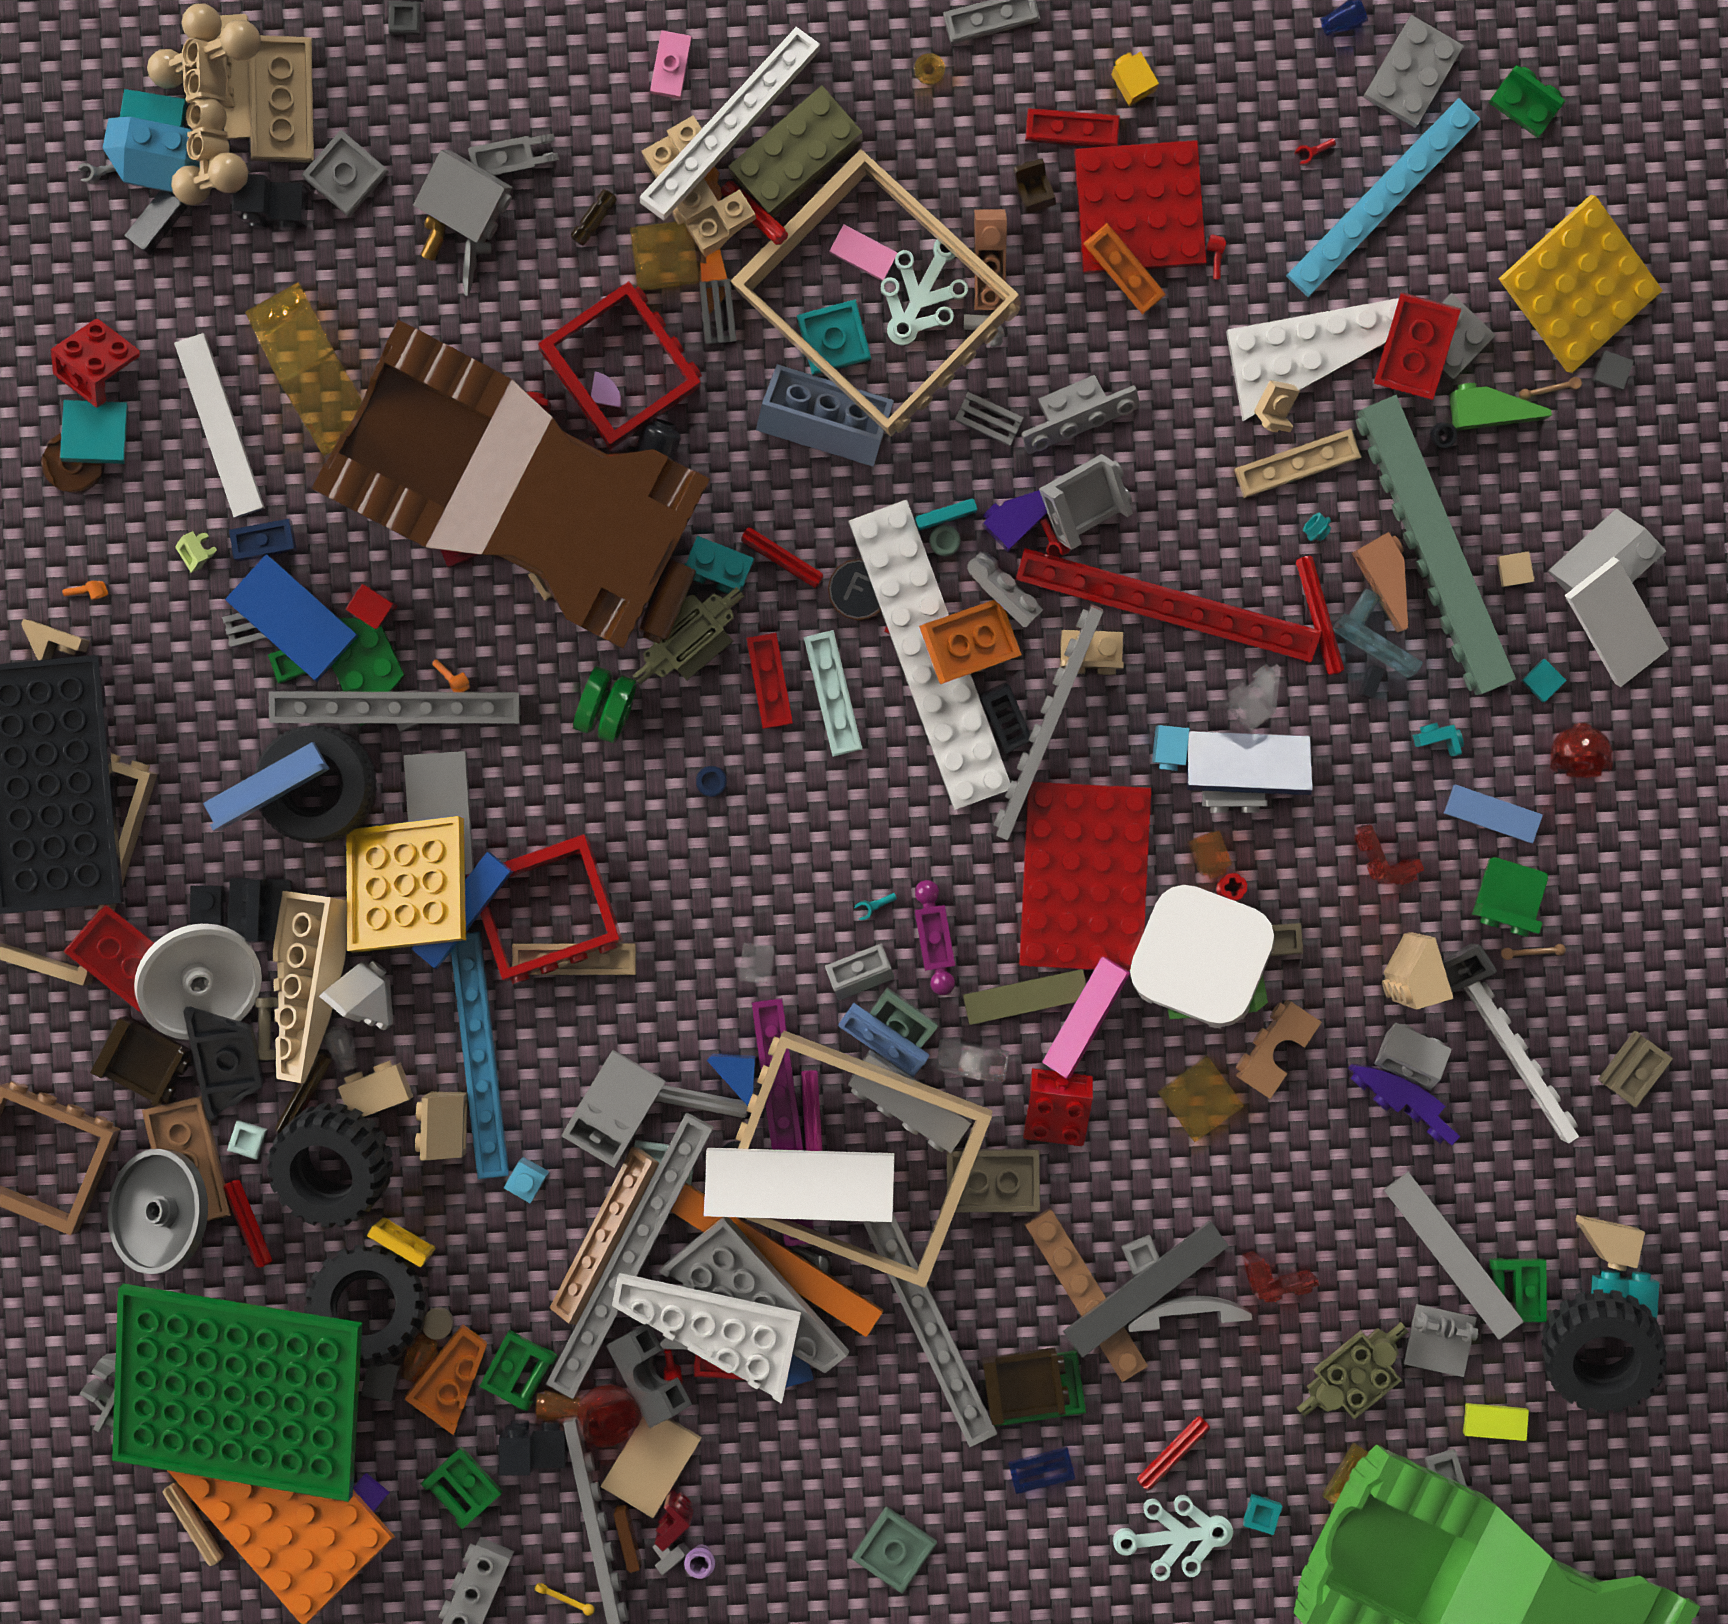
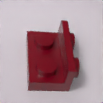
M673 1489L669 1491L664 1504V1509L667 1512L659 1519V1526L655 1530L657 1535L654 1543L662 1552L690 1526L693 1509L691 1508L693 1504L689 1498L682 1492L677 1494Z

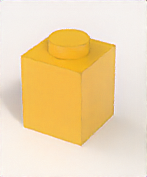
M1141 51L1133 56L1131 52L1127 53L1115 61L1116 66H1114L1111 75L1129 106L1156 92L1159 82Z

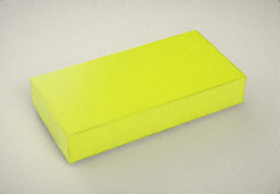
M1465 1403L1463 1434L1473 1437L1526 1441L1529 1410L1519 1407Z

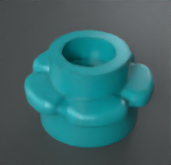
M1321 513L1312 516L1303 528V532L1308 535V540H1323L1331 531V527L1328 525L1331 522V518H1325Z

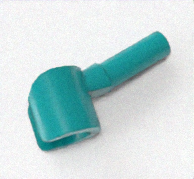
M892 893L872 902L860 901L855 905L854 909L860 905H865L868 908V914L858 919H868L872 916L874 910L897 900L895 893Z

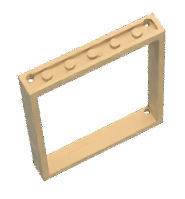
M862 149L784 226L786 232H788V238L781 245H776L770 240L731 280L735 290L890 437L896 431L898 433L902 432L909 425L910 417L918 409L921 411L929 405L933 399L931 395L939 387L945 388L953 380L954 372L961 365H968L976 356V350L983 343L988 344L998 333L997 328L1005 320L1007 322L1011 321L1020 311L1019 306L1021 305L1020 296L1013 288ZM866 174L1004 300L889 419L752 291Z
M111 753L113 772L138 779L119 839L123 885L158 774L149 771L150 765L133 760L131 765L119 762L121 756ZM117 903L107 905L115 910ZM103 905L98 906L97 912L101 909ZM0 942V960L82 986L92 984L94 976L81 965L77 967Z
M783 1031L780 1038L774 1036L768 1054L773 1056L770 1066L763 1065L757 1083L762 1084L759 1095L752 1094L746 1110L751 1113L748 1124L741 1123L736 1136V1140L741 1141L738 1149H749L786 1048L975 1120L917 1270L786 1219L745 1218L925 1288L992 1118V1110L790 1032Z

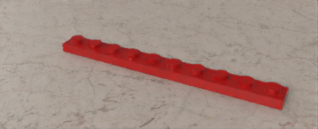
M1024 548L1015 579L1308 662H1312L1321 636V630Z

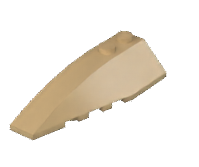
M288 891L282 892L273 947V962H277L278 978L274 979V991H278V1009H274L275 1022H278L279 1037L275 1039L276 1079L305 1083L317 1056L333 1009L319 996L341 978L347 949V900Z

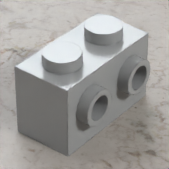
M1395 1022L1385 1034L1374 1064L1431 1091L1441 1080L1452 1049L1436 1038H1428L1415 1032L1408 1025Z

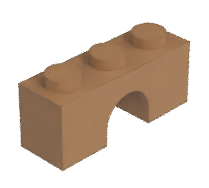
M1287 999L1284 1004L1279 1002L1270 1015V1018L1273 1019L1267 1029L1262 1028L1253 1040L1256 1046L1250 1055L1245 1053L1236 1066V1069L1239 1070L1236 1076L1269 1099L1272 1098L1288 1074L1274 1062L1273 1052L1275 1047L1282 1041L1292 1040L1305 1048L1322 1023Z

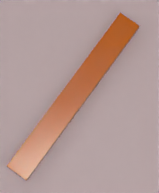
M685 1183L671 1212L702 1232H705L722 1218L704 1216L705 1194L688 1183ZM729 1217L798 1294L863 1336H868L883 1313L882 1308L741 1217Z

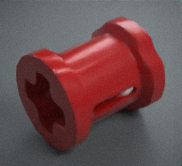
M1237 873L1227 874L1216 886L1217 895L1236 902L1247 892L1245 878ZM1230 881L1233 886H1238L1239 888L1234 893V896H1232L1231 891L1225 890V886Z

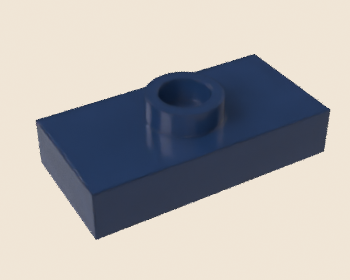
M290 519L229 530L233 559L236 562L264 557L266 554L271 556L297 551L293 523Z

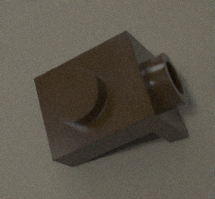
M1042 158L1027 161L1022 165L1014 167L1016 188L1027 214L1056 205V197L1046 175L1045 163Z

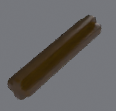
M320 1051L317 1053L305 1083H299L275 1127L278 1133L297 1114L306 1109L332 1061L329 1055Z

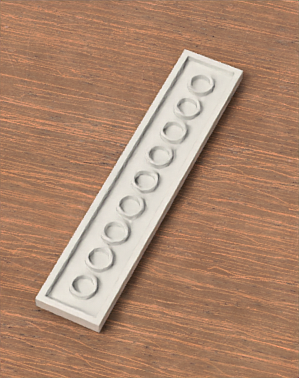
M907 500L849 520V525L954 810L1007 791L1010 781L971 674L940 684L919 628L920 625L943 618L949 614Z

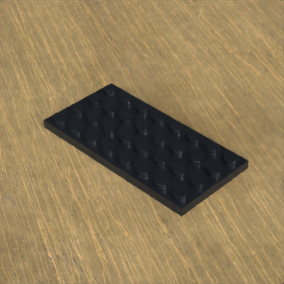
M102 655L0 664V914L124 903Z

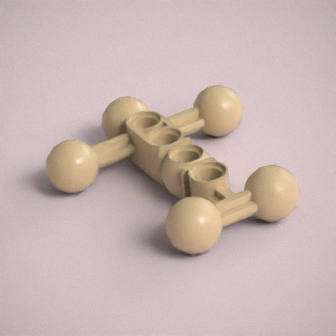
M206 3L193 4L183 14L182 27L189 39L184 43L182 53L179 54L172 49H160L149 58L147 66L151 80L155 85L163 89L176 88L183 82L186 94L185 100L190 103L186 111V120L193 131L187 132V137H189L187 141V154L192 160L200 161V168L197 166L181 167L172 176L171 183L173 194L180 202L186 205H199L210 195L212 188H216L224 193H236L247 183L249 173L242 158L234 153H229V142L226 138L228 134L226 131H222L226 126L227 114L220 103L226 101V97H224L226 93L225 57L229 56L237 61L253 58L260 50L261 37L257 28L246 20H233L221 32L222 21L220 15L213 7Z

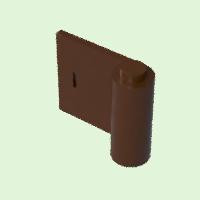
M668 560L655 589L647 601L649 604L638 628V631L644 633L643 638L660 644L662 639L668 641L697 572L696 570L673 560Z

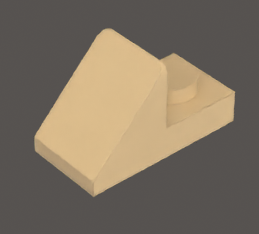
M23 619L21 624L38 660L52 659L56 644H58L57 650L75 655L76 650L86 652L90 643L89 640L32 620Z

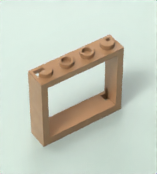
M11 1081L10 1083L0 1085V1117L7 1100H10L101 1137L70 1214L0 1185V1207L71 1236L78 1232L82 1226L121 1129L113 1126V1122L108 1121L106 1117L96 1116V1118L84 1114L86 1110L79 1106L68 1104L66 1107L56 1103L57 1098L50 1094L39 1092V1095L27 1091L29 1087L23 1083L18 1084Z

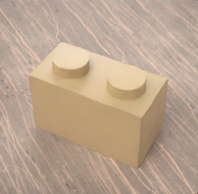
M390 1060L374 1066L375 1072L363 1076L362 1071L345 1077L346 1083L338 1087L344 1105L348 1106L347 1110L352 1111L356 1108L363 1112V1117L414 1097L401 1062L392 1065Z

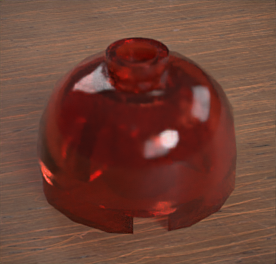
M1574 724L1573 727L1558 734L1552 743L1550 768L1558 773V768L1568 770L1566 776L1590 778L1601 776L1602 769L1607 768L1608 772L1612 770V745L1604 733L1592 728L1590 724Z
M614 1384L600 1385L591 1389L580 1401L577 1413V1421L585 1440L588 1443L589 1441L594 1442L597 1447L601 1448L614 1446L625 1441L629 1437L628 1431L632 1429L633 1425L637 1428L641 1418L639 1406L633 1396L623 1387Z

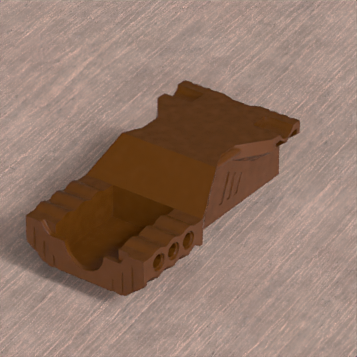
M398 319L385 344L382 356L370 377L368 389L354 418L347 429L341 433L330 457L322 466L311 489L427 549L434 548L480 555H498L543 579L566 620L624 648L710 478L675 462L654 449L618 454H605L563 432L553 417L511 378Z

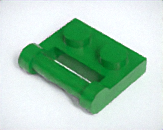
M1490 1258L1489 1269H1492V1281L1504 1296V1270H1513V1308L1524 1322H1547L1546 1260Z
M509 1330L479 1387L520 1409L529 1411L533 1404L531 1400L549 1365L554 1364L558 1355ZM530 1355L539 1360L521 1394L516 1393L512 1389Z
M462 1446L420 1483L426 1491L430 1489L457 1519L455 1523L461 1529L467 1526L503 1492ZM444 1476L471 1508L466 1511L438 1480Z

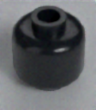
M653 418L652 422L645 423L638 439L637 451L654 449L674 460L681 439L680 433L676 431V425L658 418Z

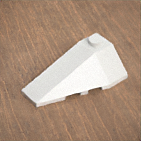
M373 960L370 963L368 961L360 962L319 996L345 1018L357 1022L364 1020L370 1026L378 1022L376 1026L382 1030L390 1028L393 1024L390 980L384 976L386 970Z

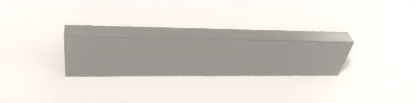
M1408 1171L1383 1189L1499 1340L1524 1322Z

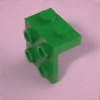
M1497 857L1490 858L1472 914L1482 917L1480 922L1482 924L1499 928L1500 923L1511 926V933L1528 937L1529 932L1539 934L1543 922L1537 921L1536 917L1546 888L1548 875L1545 872Z

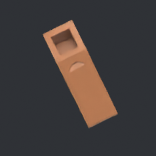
M1005 209L974 210V253L1006 282L1007 218ZM974 274V309L996 310L1004 300Z

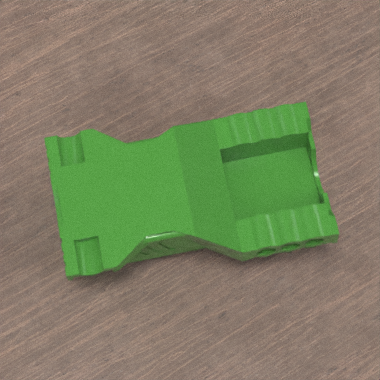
M1375 1445L1368 1452L1369 1454L1361 1458L1357 1462L1356 1467L1352 1469L1349 1475L1350 1479L1346 1482L1308 1559L1309 1562L1301 1573L1294 1614L1303 1624H1692L1691 1622L1696 1617L1700 1606L1693 1600L1684 1598L1665 1587L1649 1582L1642 1576L1600 1581L1559 1562L1547 1554L1483 1493L1472 1490L1455 1480L1448 1479L1429 1468L1420 1466L1403 1456L1384 1449L1382 1446Z

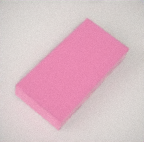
M843 224L829 251L835 257L881 281L886 278L897 255V252L845 224Z

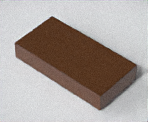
M628 1503L617 1505L613 1515L627 1571L629 1573L640 1571L642 1559Z

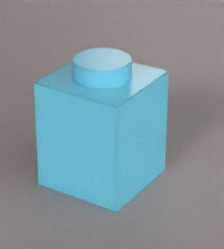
M1156 726L1152 763H1160L1159 769L1177 771L1178 765H1186L1190 728Z
M522 1157L505 1184L504 1189L531 1203L548 1176L549 1171Z

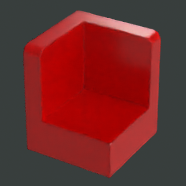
M362 584L345 610L371 627L378 629L390 610L395 611L398 606L367 585Z

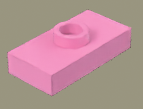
M661 30L650 88L651 94L681 99L692 36Z

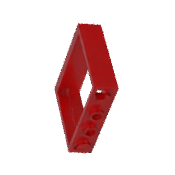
M630 281L538 343L539 351L610 450L642 429L645 423L652 422L653 418H658L701 388L699 378L702 377L700 370L693 361L688 363L681 354L684 352V349L675 336L671 338L663 329L666 327L663 318L657 311L654 313L650 311L645 304L648 302L647 296L639 286L634 288ZM625 298H628L686 381L614 430L555 346Z
M585 834L503 863L513 871L510 877L581 853L607 934L510 967L488 903L480 915L503 981H511L512 985L530 979L529 974L540 970L541 974H547L559 969V963L570 960L571 964L582 962L588 959V953L599 950L600 954L610 952V950L617 948L616 943L623 941L589 838Z

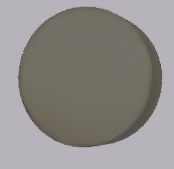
M442 1307L430 1309L427 1315L424 1316L423 1323L425 1325L423 1332L434 1340L445 1338L453 1329L454 1319L452 1314Z

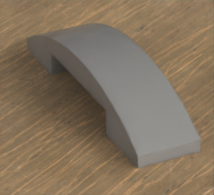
M1182 1296L1154 1303L1127 1323L1126 1327L1129 1332L1160 1329L1159 1317L1217 1311L1220 1322L1228 1323L1252 1320V1314L1246 1307L1226 1299L1210 1296Z

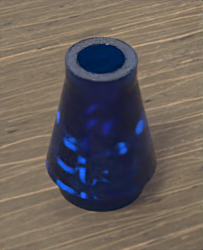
M1347 0L1331 13L1320 18V23L1326 36L1361 28L1362 24L1368 21L1367 13L1361 0Z

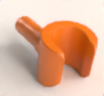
M94 580L80 587L67 588L62 591L65 597L89 592L91 600L101 599L109 594L103 581Z
M438 659L432 662V665L448 680L453 692H464L470 689L469 680L464 672L454 676Z

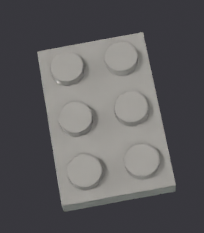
M1410 15L1363 98L1416 128L1464 45L1415 16Z

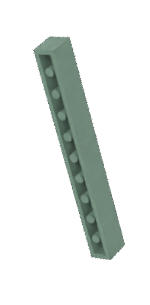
M1397 395L1363 408L1357 413L1358 419H1356L1358 430L1362 436L1366 435L1371 446L1368 447L1369 456L1373 464L1379 465L1382 472L1380 476L1381 485L1386 493L1390 492L1393 498V513L1398 521L1402 520L1406 532L1403 533L1405 542L1409 549H1414L1418 558L1415 561L1416 568L1422 578L1426 577L1430 589H1427L1429 599L1433 606L1438 605L1442 615L1439 618L1440 625L1444 633L1451 636L1454 644L1451 646V650L1455 660L1458 663L1461 662L1466 673L1463 674V679L1468 690L1474 691L1475 695H1479L1516 680Z

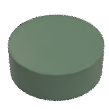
M939 526L931 533L930 547L939 556H951L960 546V535L951 526Z

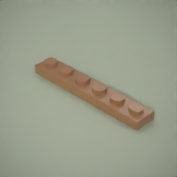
M632 1147L549 1307L568 1324L577 1325L659 1165L658 1161L640 1148Z
M1051 1208L1025 1223L1026 1228L1081 1317L1106 1299ZM1122 1327L1099 1345L1122 1382L1148 1367L1125 1327Z

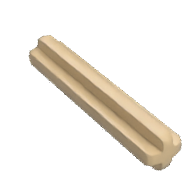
M177 1482L167 1486L163 1490V1495L209 1566L215 1565L224 1557L220 1547L182 1487Z

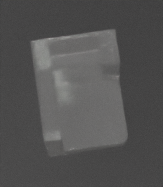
M744 942L739 981L770 984L774 946Z

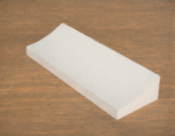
M707 1148L704 1216L892 1222L894 1153Z

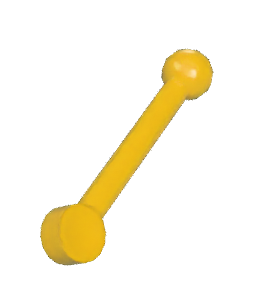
M537 1583L534 1588L535 1591L541 1594H547L582 1610L586 1616H591L595 1611L592 1604H582L549 1589L542 1583Z

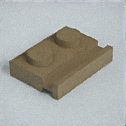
M1634 1031L1597 1080L1636 1108L1673 1058L1644 1038L1640 1033Z

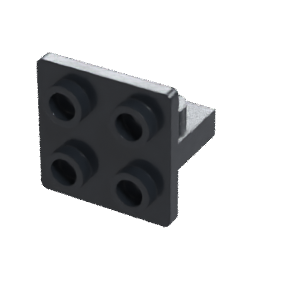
M231 878L229 881L228 928L240 934L248 942L275 941L282 892H292V881L283 879Z

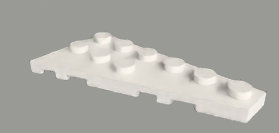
M1399 298L1228 329L1226 334L1242 421L1255 415L1254 410L1270 380L1295 385L1300 391L1342 366L1385 344Z
M619 1273L612 1302L614 1308L644 1325L648 1324L662 1332L663 1336L672 1341L674 1339L688 1347L687 1350L729 1374L734 1373L748 1381V1385L757 1390L760 1388L782 1404L801 1312Z

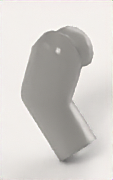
M964 314V330H976L989 315ZM1001 325L997 328V335L988 343L989 346L998 347L1003 343L1002 337L1005 336Z

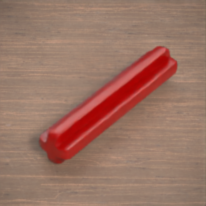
M727 181L721 187L723 196L726 198L740 189L756 215V219L752 223L776 245H781L788 238L786 229L733 181Z
M748 527L741 537L742 543L812 587L816 588L823 579V573L752 528Z
M234 1180L226 1183L223 1189L256 1268L264 1267L272 1262V1258L241 1181Z
M1196 1417L1138 1476L1139 1484L1147 1491L1151 1490L1210 1430L1209 1424L1202 1417Z

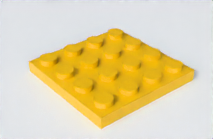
M1594 195L1586 198L1498 278L1566 372L1573 373L1663 291L1597 196Z
M455 816L356 828L346 835L347 951L354 953L466 941L464 818Z

